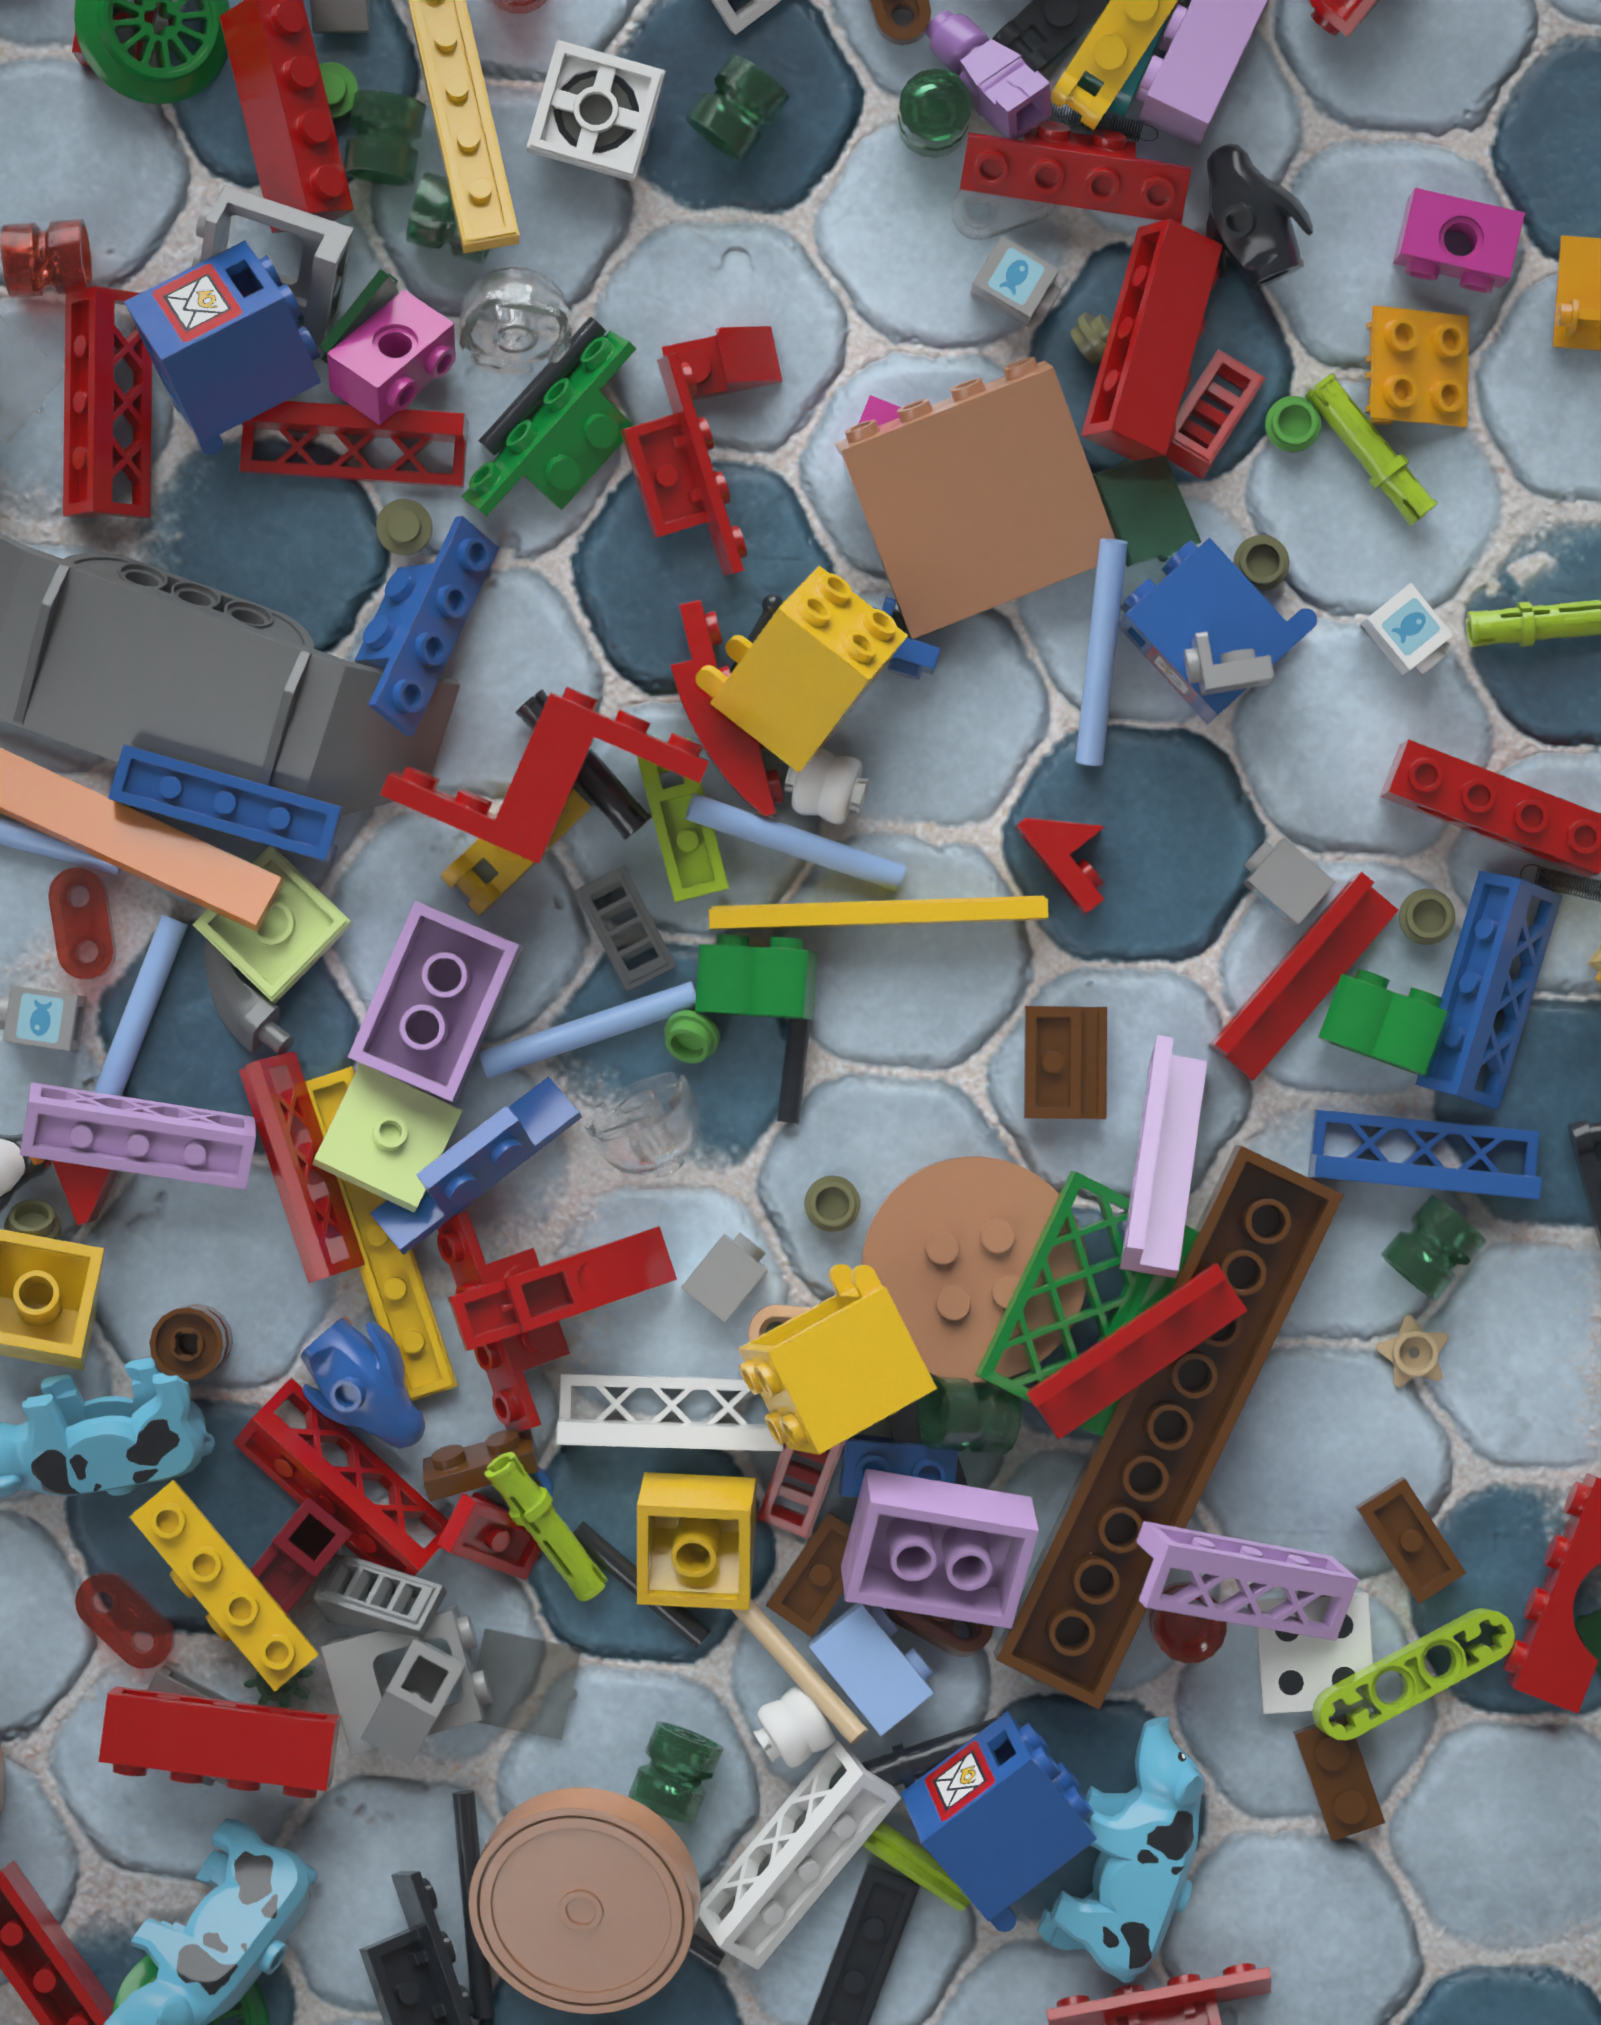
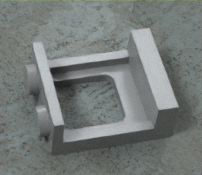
M224 185L215 204L210 205L206 203L200 213L196 227V236L203 238V244L195 254L192 267L227 250L231 216L234 215L297 235L303 242L299 275L296 278L279 273L278 275L282 285L287 284L301 309L302 315L305 316L303 327L307 328L315 344L320 345L329 334L340 312L354 228Z
M456 1604L436 1613L424 1638L417 1637L425 1642L437 1638L446 1640L450 1645L452 1656L465 1663V1667L459 1676L462 1688L461 1700L443 1706L428 1735L482 1721L487 1713L485 1704L493 1702L487 1675L484 1670L475 1671L470 1650L478 1647L471 1618L469 1615L460 1617ZM373 1630L352 1637L348 1634L330 1639L321 1646L351 1757L378 1749L360 1739L383 1697L374 1665L375 1658L380 1654L410 1646L415 1636Z

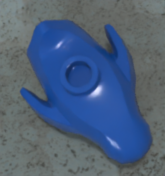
M344 1316L301 1353L300 1358L320 1388L319 1390L304 1384L302 1388L304 1396L324 1416L338 1423L354 1426L382 1439L390 1446L401 1449L415 1445L423 1437L425 1420L422 1412L413 1404L405 1383V1366L400 1348L390 1334L378 1324L372 1321L366 1323L370 1341L355 1329L351 1321Z

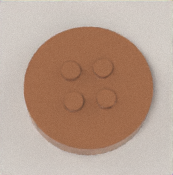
M966 1156L935 1162L921 1168L900 1182L886 1196L871 1219L862 1246L860 1265L871 1266L875 1270L882 1286L887 1288L927 1370L931 1374L953 1381L987 1382L975 1376V1373L1060 1195L1049 1183L1022 1166L998 1158ZM1074 1216V1219H1075V1222H1076V1226H1077V1228H1080L1079 1225H1078V1222H1077V1220H1076V1218H1075V1216ZM1065 1223L1063 1224L1059 1235L1067 1232ZM1081 1236L1080 1238L1087 1257L1085 1242L1083 1236ZM1070 1241L1053 1246L1047 1258L1053 1279L1079 1270ZM1041 1274L1039 1275L1035 1286L1043 1283ZM1082 1278L1056 1288L1065 1317L1078 1313L1081 1310L1086 1293ZM1046 1292L1028 1299L1023 1313L1029 1330L1055 1321ZM1074 1324L1068 1326L1069 1330H1071ZM1015 1326L1011 1337L1019 1335L1017 1326ZM1059 1330L1032 1339L1039 1362L1050 1355L1061 1344L1062 1340ZM1023 1344L1005 1349L994 1372L1008 1378L1028 1370L1030 1366Z
M588 1787L557 1789L532 1797L518 1805L499 1822L491 1833L471 1879L469 1890L470 1921L477 1943L490 1965L508 1984L526 1997L540 2004L566 2012L580 2014L610 2013L632 2007L650 1998L660 1991L679 1970L688 1952L699 1917L700 1884L694 1862L683 1841L665 1820L645 1805L624 1795L603 1789Z

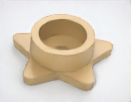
M1406 1315L1403 1318L1398 1336L1378 1343L1376 1350L1393 1362L1394 1385L1396 1387H1402L1416 1376L1440 1381L1443 1375L1438 1363V1355L1449 1338L1443 1332H1424L1411 1315ZM1412 1347H1416L1419 1351L1418 1356L1415 1358H1411L1408 1353Z

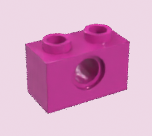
M1415 187L1407 199L1393 264L1406 266L1405 273L1415 278L1437 280L1440 274L1460 279L1459 285L1462 288L1475 292L1491 293L1493 287L1502 288L1510 279L1525 213ZM1451 231L1464 234L1471 245L1470 254L1465 256L1451 254L1444 245V234Z
M406 290L401 291L327 353L330 391L381 425L396 411H402L407 408L414 400L416 394L435 378L443 377L451 369L456 361L454 323Z

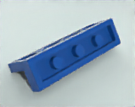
M124 744L108 797L110 800L330 862H334L338 845L333 843L344 808Z
M1479 870L1441 996L1443 1001L1440 1008L1447 1010L1451 1014V1018L1429 1078L1418 1075L1415 1085L1499 1110L1563 895L1520 878ZM1534 898L1540 902L1533 924L1527 927L1525 917L1530 900ZM1519 954L1521 961L1517 978L1511 981L1509 970L1513 958ZM1503 1008L1505 1020L1502 1030L1495 1035L1493 1028L1497 1012ZM1487 1062L1489 1073L1483 1092L1474 1090L1480 1067Z
M1314 1110L1308 1176L1540 1200L1542 1177H1536L1540 1132ZM1326 1122L1349 1124L1363 1143L1346 1157L1323 1155ZM1359 1125L1381 1128L1371 1137H1368ZM1391 1129L1405 1130L1418 1146V1149L1401 1163L1389 1162L1374 1144ZM1415 1131L1437 1134L1424 1143ZM1447 1134L1460 1135L1475 1153L1458 1168L1444 1167L1430 1150ZM1471 1136L1493 1139L1480 1148ZM1503 1140L1525 1142L1522 1175L1500 1173L1486 1154ZM1366 1149H1369L1378 1161L1356 1158ZM1424 1154L1433 1166L1412 1163ZM1480 1160L1489 1172L1467 1169Z

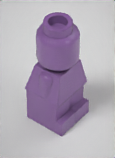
M945 10L938 13L930 21L926 34L931 39L930 48L933 54L951 72L960 75L959 81L965 87L979 116H982L1004 138L1018 140L1028 133L1031 128H1035L1052 116L1050 82L1038 71L1034 73L1025 64L1020 54L992 39L989 40L988 36L966 15L953 14L951 11Z

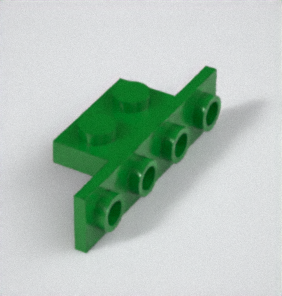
M609 331L604 337H599L592 341L582 353V362L569 377L557 381L544 396L543 406L530 420L521 422L510 432L506 440L507 446L492 462L483 464L474 472L469 481V488L461 497L482 514L488 516L524 476L554 506L563 510L623 443L621 430L635 426L600 392V389L634 353L636 348L628 340L612 331Z

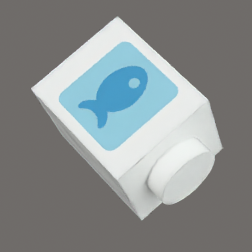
M1412 583L1408 584L1361 623V626L1402 676L1414 667L1422 675L1448 654L1442 644L1454 635Z

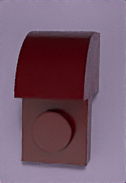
M307 1497L271 1541V1545L250 1571L284 1612L288 1614L343 1547L352 1532Z

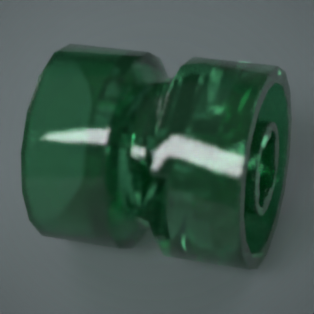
M731 54L714 77V84L717 90L714 93H703L685 118L687 123L715 148L732 159L744 162L762 138L759 129L760 124H772L789 101L790 96L775 79L757 65L737 54Z
M932 68L917 73L907 81L900 94L897 126L900 138L910 150L920 156L937 158L949 155L960 147L968 132L972 107L969 89L961 78L948 70Z
M376 90L355 92L350 125L357 131V136L347 139L343 162L345 174L375 184L388 186L413 185L419 153L412 146V141L422 137L426 104L409 96Z
M426 172L420 181L407 226L406 241L431 250L433 248L440 249L447 242L454 257L483 265L490 249L463 253L447 178Z
M1430 1195L1411 1217L1414 1227L1411 1232L1399 1231L1380 1253V1256L1413 1286L1436 1302L1456 1279L1453 1269L1456 1264L1468 1265L1487 1243V1240L1447 1204L1434 1195Z
M932 1377L937 1389L920 1398L917 1419L920 1437L928 1449L964 1451L969 1446L971 1452L1007 1454L1012 1450L1018 1439L1021 1427L1022 1409L1019 1397L989 1382H984V1380L972 1383L965 1378Z
M656 1721L645 1750L650 1762L638 1767L627 1797L645 1805L664 1817L679 1822L695 1824L706 1795L701 1782L702 1780L712 1779L724 1747L689 1729L663 1721Z

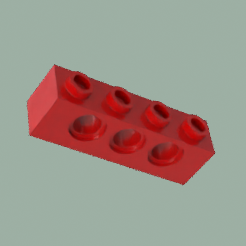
M1410 739L1399 745L1380 797L1585 877L1600 874V813Z

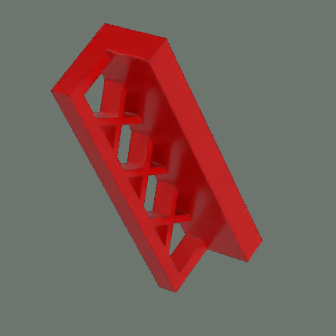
M94 286L65 293L63 517L88 518L109 515L136 519L150 518L152 360L135 324L134 331L126 339L115 325V304L125 305L124 301L140 294L138 292ZM122 357L133 371V387L126 394L122 392L114 381V366ZM121 414L124 415L133 427V441L125 450L113 437V422ZM121 469L132 482V504L112 502L113 477Z
M284 401L241 423L243 427L239 470L241 473L464 488L469 421L465 413L404 409L396 411L379 425L351 405ZM256 429L280 431L292 447L275 462L254 460ZM288 431L305 432L307 434L297 442ZM320 434L336 435L348 449L332 465H317L304 450ZM344 435L362 436L363 438L353 446ZM376 438H391L404 455L388 469H374L359 452ZM400 439L420 441L409 450ZM432 441L454 443L452 474L428 472L415 456ZM299 453L308 464L288 462ZM355 457L364 468L345 467L344 465ZM411 461L419 472L403 471L400 469Z
M1359 872L1351 877L1209 1044L1251 1081L1256 1079L1337 984L1341 974H1345L1399 911L1371 887L1375 882L1363 872Z
M293 1051L246 1064V1067L240 1069L239 1073L308 1283L365 1265L337 1177L312 1165L324 1138L296 1052Z
M1217 1263L1200 1272L1026 1391V1394L1039 1410L1058 1440L1248 1311L1226 1280V1275Z
M291 1377L251 1418L232 1443L300 1505L309 1497L350 1530L352 1534L344 1545L358 1558L415 1576L439 1550L440 1546L437 1545V1542L449 1520L347 1427L324 1416L304 1396L303 1387ZM288 1399L305 1415L306 1429L289 1427L274 1412ZM321 1443H336L346 1452L348 1467L332 1466L322 1456ZM363 1480L378 1481L387 1489L390 1505L374 1504L364 1495ZM404 1518L420 1519L436 1536L425 1548H422L406 1533Z

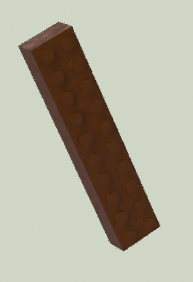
M1234 1146L1195 1228L1198 1233L1170 1293L1212 1264L1217 1263L1226 1275V1280L1248 1311L1120 1398L1103 1436H1096L1021 1593L1012 1629L1005 1628L994 1650L997 1661L1090 1706L1100 1709L1148 1609L1139 1601L1154 1558L1136 1542L1143 1522L1186 1529L1344 1194L1243 1146Z

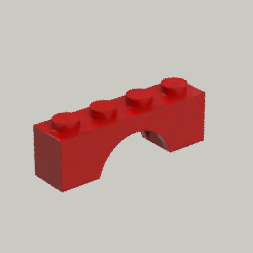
M1586 1473L1583 1483L1576 1481L1569 1492L1564 1508V1513L1570 1515L1563 1535L1555 1534L1548 1546L1544 1559V1565L1550 1567L1542 1589L1534 1587L1524 1610V1618L1528 1619L1529 1623L1522 1641L1514 1640V1644L1506 1655L1503 1670L1509 1673L1506 1682L1514 1689L1577 1714L1598 1664V1660L1581 1642L1573 1619V1604L1579 1585L1585 1576L1601 1563V1478Z

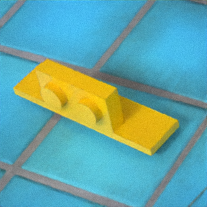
M172 1480L129 1516L173 1569L169 1574L177 1587L188 1598L191 1599L195 1596L209 1612L205 1617L212 1629L225 1642L231 1639L274 1692L319 1655V1652L175 1480Z

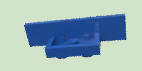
M463 516L455 517L434 563L399 567L390 577L385 586V596L374 619L368 624L363 633V643L354 660L359 664L384 669L368 706L405 736H414L499 550V547Z
M548 1076L512 1105L503 1107L416 1174L426 1190L414 1213L386 1200L370 1214L404 1255L575 1124L582 1116Z

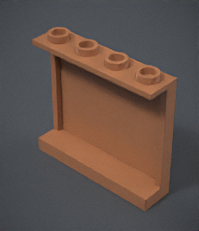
M1035 357L1016 361L1003 368L1004 377L986 384L983 383L982 378L963 382L950 389L951 398L931 405L929 399L912 402L897 410L899 418L878 426L876 419L856 424L844 431L847 439L835 443L837 451L843 458L899 608L897 611L904 630L911 639L1097 567L1100 539H1115L1054 367L1046 361L1037 363Z

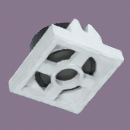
M557 40L527 143V152L636 182L642 158L649 146L650 133L655 125L658 101L666 77V70ZM590 69H595V70H591V71H588V72H585V73H581V72H584V71H587V70H590Z

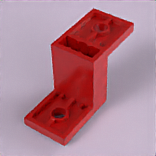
M566 687L562 696L554 692L549 694L497 815L489 812L493 802L464 789L458 790L456 797L437 789L440 782L439 778L411 766L405 767L403 774L396 771L389 773L380 795L539 864L546 853L595 738L698 783L703 778L709 760L699 756L703 748L702 745L675 733H671L668 742H665L647 734L650 722L622 710L618 711L615 719L595 711L599 700Z

